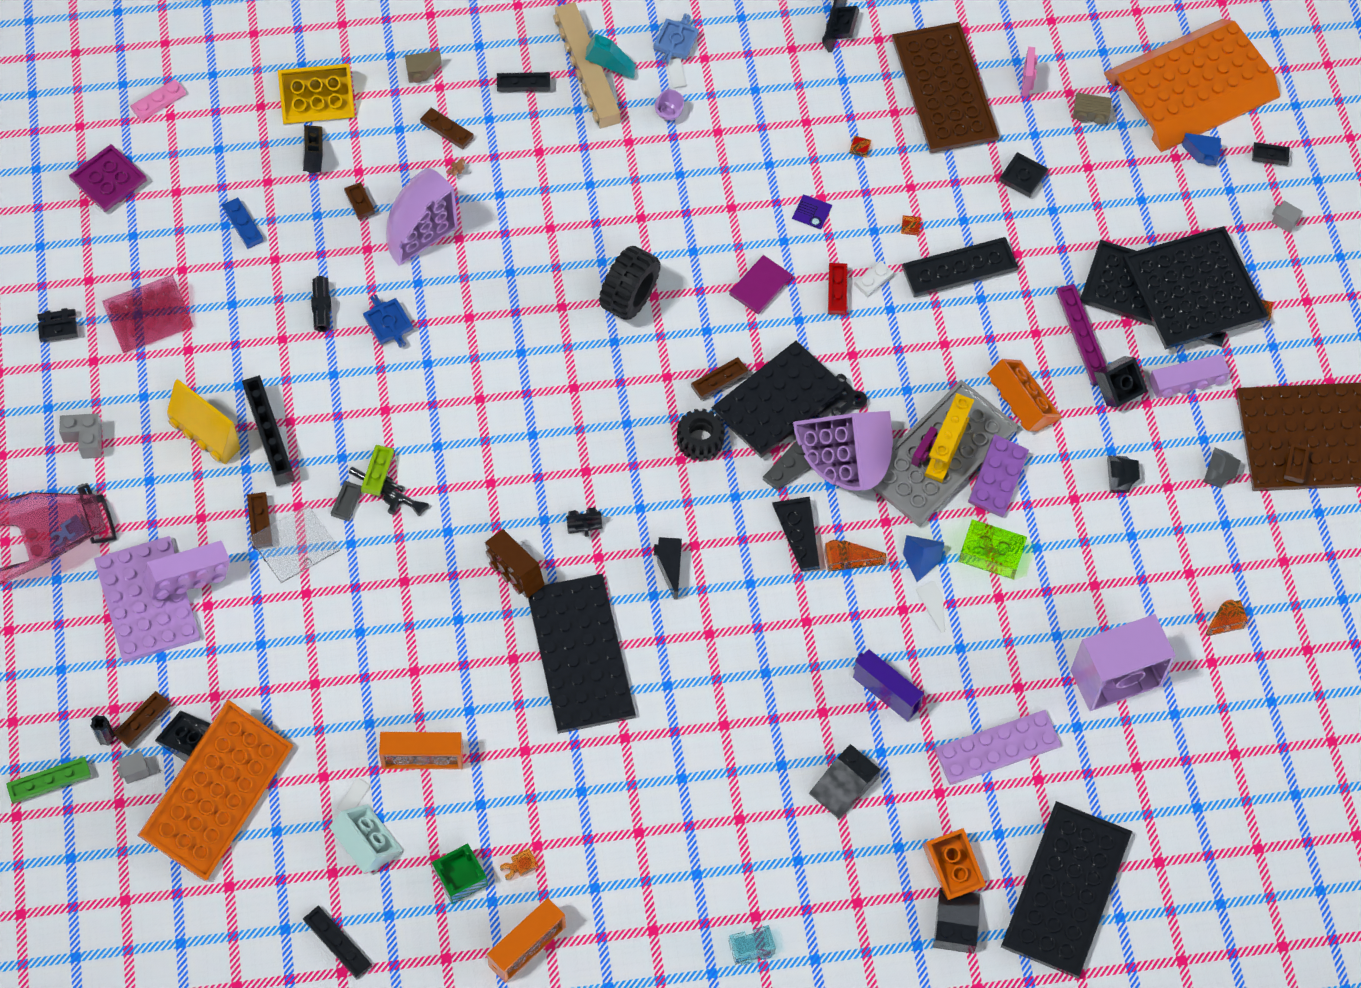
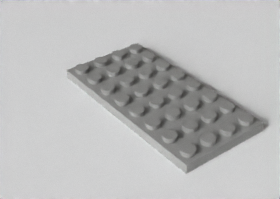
M960 380L892 447L888 470L883 479L872 489L920 527L982 465L992 437L998 435L1008 439L1018 429L1019 425L964 381ZM958 393L974 399V403L967 416L970 418L945 478L941 483L924 476L931 460L929 455L926 461H921L918 467L911 464L914 452L931 426L938 429L936 437L938 436L954 397Z

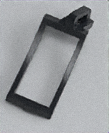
M88 483L78 485L79 487L76 488L80 496L78 504L87 526L91 544L117 540L111 514L103 494L93 496ZM101 502L112 536L94 539L84 505Z

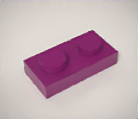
M932 426L929 428L914 452L911 464L918 467L921 461H926L929 455L928 450L930 447H933L937 438L938 429Z

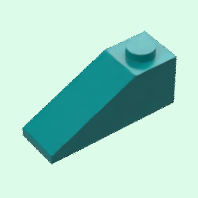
M595 34L586 48L585 60L633 79L635 77L636 64L612 40Z

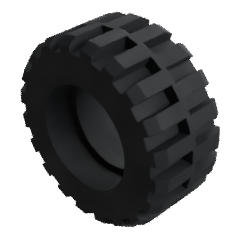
M630 246L623 250L615 259L614 264L611 265L602 284V290L599 294L601 307L623 320H630L632 317H635L646 304L656 285L661 265L658 257L637 246Z

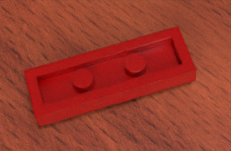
M829 263L828 314L846 315L847 263Z

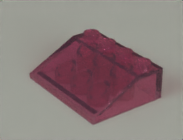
M173 274L102 301L123 354L194 327Z

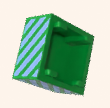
M468 843L431 862L433 872L451 904L488 886L487 876Z

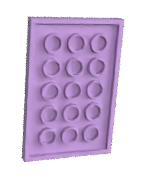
M170 536L94 558L123 663L201 640L187 592L182 594L175 593L161 600H151L143 582L148 561L175 554Z

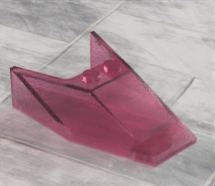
M31 492L0 500V526H16L20 529L29 561L0 568V585L56 559L105 530L106 526L96 495Z

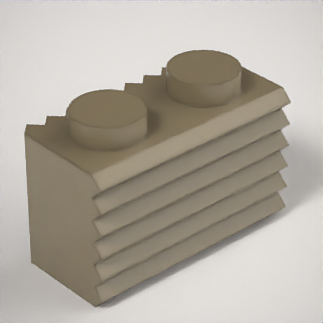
M1076 93L1072 118L1079 121L1087 120L1094 121L1097 124H1107L1112 98Z

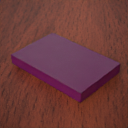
M763 255L729 291V295L759 315L791 280L792 274Z

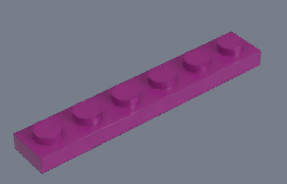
M1075 284L1059 287L1056 289L1058 299L1091 384L1096 385L1098 382L1094 371L1106 366Z

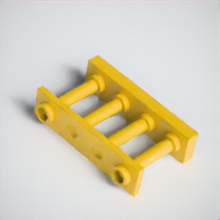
M956 393L929 454L931 460L926 469L925 477L943 482L970 418L967 416L974 403V399Z

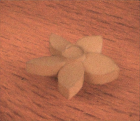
M460 159L457 163L452 162V168L447 171V174L452 173L453 176L457 172L461 174L465 169V160Z

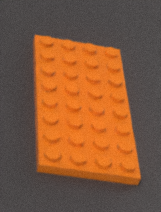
M226 700L137 836L203 881H207L294 745L230 700Z

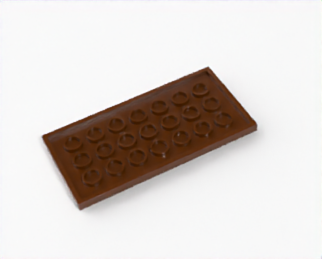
M960 22L892 34V41L930 153L999 140V134Z

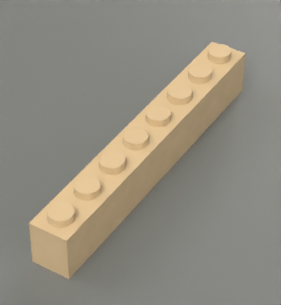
M572 2L555 7L554 23L559 26L560 38L564 39L565 50L571 55L569 57L572 67L575 66L577 80H581V90L583 94L587 95V105L589 109L592 108L593 110L592 117L594 122L598 123L600 129L619 124L620 111L602 67L585 60L586 48L591 40L576 3Z

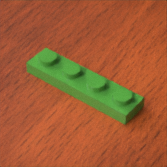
M82 757L8 782L6 785L11 802L15 804L91 778V773L86 758Z

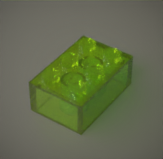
M972 519L958 562L1014 580L1027 536Z

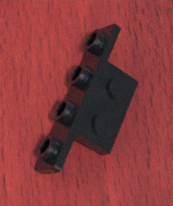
M834 0L833 6L830 9V17L826 23V31L822 38V44L828 53L833 52L836 39L852 38L859 8L857 6L845 7L847 0Z

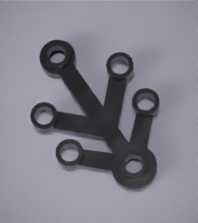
M838 374L836 377L844 380L842 383L846 386L845 392L847 394L838 396L823 408L822 412L817 413L815 417H822L824 412L839 402L847 403L842 407H834L831 413L832 416H837L834 413L836 411L841 413L839 415H843L852 408L861 409L867 403V396L861 391H855L846 382L847 378L844 374Z

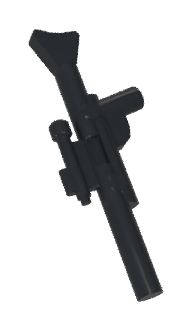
M351 467L349 470V474L364 481L365 473L354 467ZM386 476L381 494L384 495V502L390 505L387 511L389 514L394 515L398 505L402 503L411 507L417 516H420L423 511L429 508L428 503L414 501L400 493L405 490V487L394 483L392 478Z

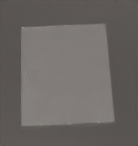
M309 505L249 537L263 557L264 562L268 564L280 583L287 581L340 551L337 543Z

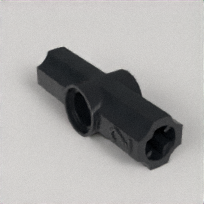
M316 276V278H313V296H311L314 330L326 332L330 330L331 297L329 295V279L324 276Z

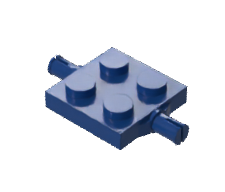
M376 294L374 297L372 295L370 299L375 306L371 310L364 312L363 317L377 341L382 345L395 339L400 348L402 345L404 347L406 342L403 340L402 335L413 330V325L396 298L388 302H381Z

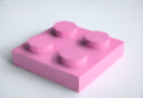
M1028 46L1024 63L1021 96L1028 97L1029 91L1033 90L1034 80L1036 79L1037 69H1035V65H1037L1038 55H1035V47Z

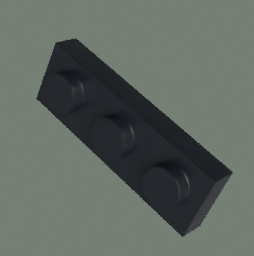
M550 72L497 73V92L550 91Z

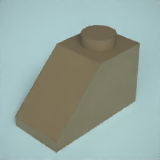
M440 50L405 55L409 83H419L428 80L441 65Z

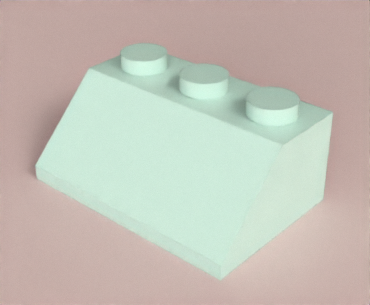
M368 804L341 811L329 826L335 837L341 842L346 852L350 854L363 873L379 869L403 851Z

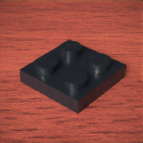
M1017 152L999 177V182L1030 198L1048 173L1049 168Z

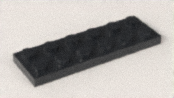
M1006 237L903 263L902 270L915 298L1018 270V265Z

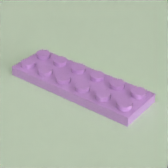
M1042 710L935 747V753L949 785H953L1060 748L1061 743L1046 710Z

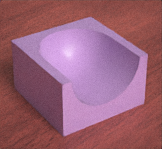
M1156 614L1082 639L1070 671L1089 711H1093L1161 687L1176 655Z

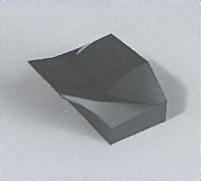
M1214 447L1203 482L1222 488L1226 481L1236 478L1241 460L1235 458L1231 453Z

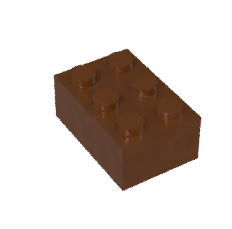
M504 529L485 542L487 549L485 552L490 559L489 565L495 572L498 570L506 583L510 582L519 595L522 594L525 598H529L545 586L539 563Z

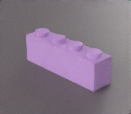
M1218 354L1152 370L1149 381L1156 399L1161 397L1168 398L1173 394H1185L1193 389L1201 390L1210 385H1221L1227 381L1230 371L1223 354Z

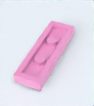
M174 79L130 107L139 120L143 121L185 96L186 92L178 81Z

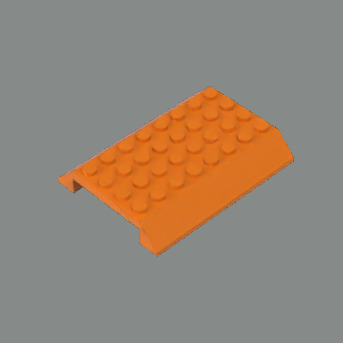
M1227 19L1215 21L1104 72V75L1113 87L1120 84L1153 129L1154 133L1151 140L1160 152L1181 144L1185 133L1200 135L1280 98L1274 71L1236 21Z

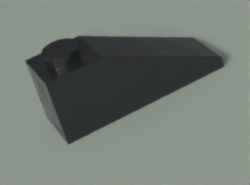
M304 125L303 171L321 173L323 158L322 126Z
M659 537L658 544H654V556H657V564L673 598L678 600L682 539Z

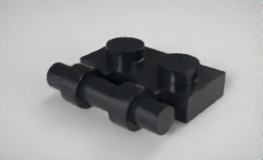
M62 308L61 311L51 312V310L37 314L38 321L45 320V322L38 323L40 342L78 337L76 318H69L76 316V310Z

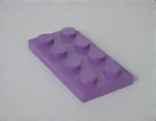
M994 435L968 503L1003 517L1029 449Z

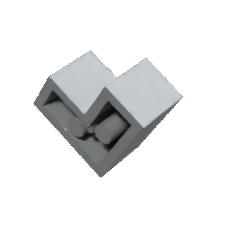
M99 414L60 416L59 433L63 443L78 442V449L82 459L102 458V422Z

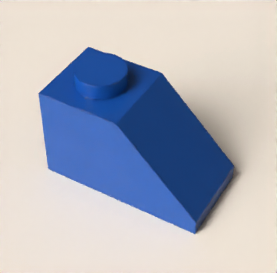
M1185 133L1182 142L1183 148L1198 163L1208 166L1217 165L1220 156L1221 138Z

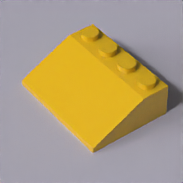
M349 63L277 70L283 124L355 118Z
M175 380L167 410L169 424L175 429L179 428L187 439H193L201 450L204 451L206 449L215 461L218 462L220 460L223 464H226L241 449L234 422L180 380Z

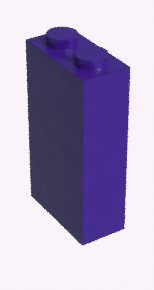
M870 649L858 655L855 660L856 665L853 668V678L908 722L921 708L924 693Z

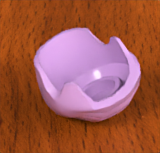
M673 89L663 91L655 101L656 113L665 120L678 118L683 110L684 97Z

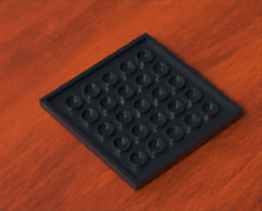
M1225 226L1127 253L1122 257L1165 350L1259 323L1269 318Z

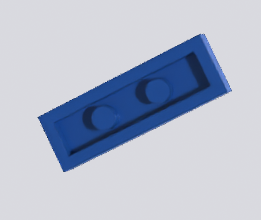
M238 197L222 205L224 212L247 249L264 242L262 235Z

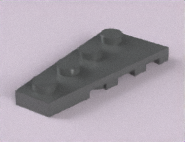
M797 440L763 476V481L777 491L812 468L805 459V453Z

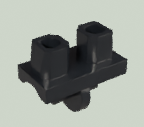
M595 507L588 508L584 514H579L576 510L569 511L568 516H566L568 534L584 532V536L589 537V531L603 529L601 511H597Z

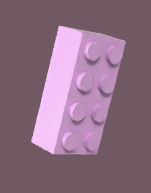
M217 541L148 561L143 582L151 600L165 599L175 593L182 594L192 588L199 589L206 584L223 581L226 578L230 558L222 541Z

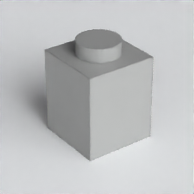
M1284 200L1280 206L1277 205L1274 208L1272 223L1291 233L1299 222L1303 211Z
M141 751L118 759L120 764L117 767L120 779L124 778L127 784L150 776Z

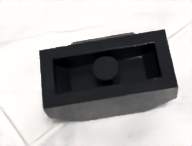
M1127 456L1107 457L1110 493H1129L1131 486L1140 479L1139 460L1129 459Z

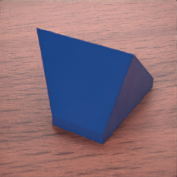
M906 535L903 555L916 582L920 581L941 561L944 542Z

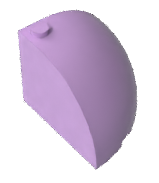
M425 168L415 175L400 191L390 209L386 226V241L389 252L398 266L458 228L454 187L437 171Z
M890 411L851 413L793 422L796 439L799 446H802L805 459L814 471L829 483L847 490H867L875 487L885 476L890 464L893 446Z

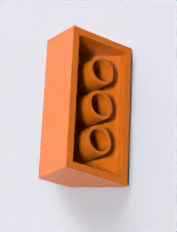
M1001 359L987 373L991 378V383L999 389L1001 397L1009 403L1011 411L1019 417L1021 425L1025 430L1039 431L1062 418L1021 360Z

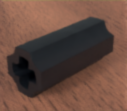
M94 716L91 719L90 727L96 740L100 745L109 746L114 742V732L105 716Z

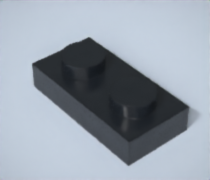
M1254 142L1252 161L1287 166L1289 163L1290 147Z

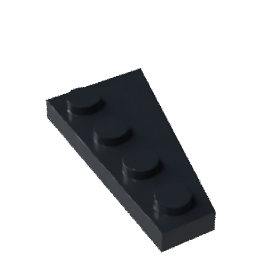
M810 496L772 502L800 571L820 569Z

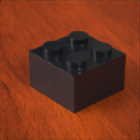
M1123 356L1094 371L1106 406L1119 407L1148 392L1135 357Z

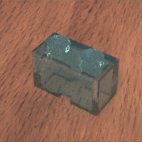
M769 925L753 929L752 934L746 935L744 931L729 935L728 942L735 965H748L753 962L752 960L759 958L767 960L775 954L776 947Z

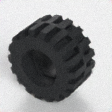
M694 409L693 413L691 411L687 412V416L683 415L678 423L677 445L679 450L684 452L686 457L691 456L692 460L696 458L699 461H703V458L710 460L711 456H717L718 451L720 452L722 445H724V423L722 420L720 421L718 415L714 416V412L711 410L706 412V409H702V411ZM697 430H704L711 436L707 439L699 440L691 436V433Z

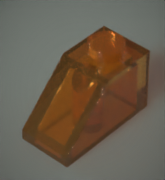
M1227 600L1223 602L1207 629V636L1245 628L1248 619L1241 600Z

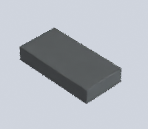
M344 481L330 513L332 517L350 521L362 493L361 485Z

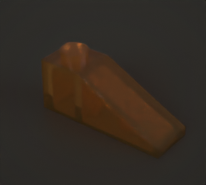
M831 540L825 543L824 553L828 572L880 566L886 563V553L845 540Z

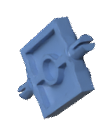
M685 13L681 21H673L666 18L653 45V49L665 53L662 59L663 63L666 61V64H668L671 56L684 60L687 59L699 34V29L687 24L691 18L689 14Z

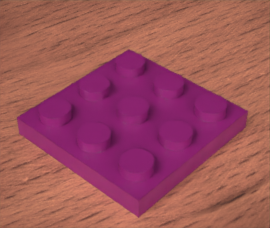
M112 144L69 175L70 180L104 212H107L147 181L146 176Z

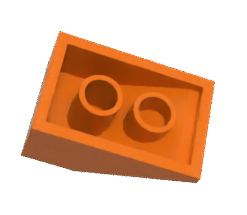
M964 828L922 844L929 864L947 900L986 886Z

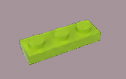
M375 445L361 486V492L380 496L394 455V448Z

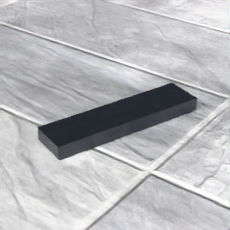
M319 905L303 918L306 925L356 980L372 967L369 960Z

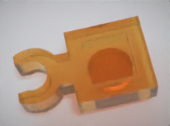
M530 848L512 856L511 860L513 863H503L500 866L501 871L505 869L510 870V873L505 875L506 880L512 879L516 872L521 877L539 868Z

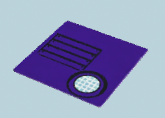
M803 194L792 219L821 230L832 205Z

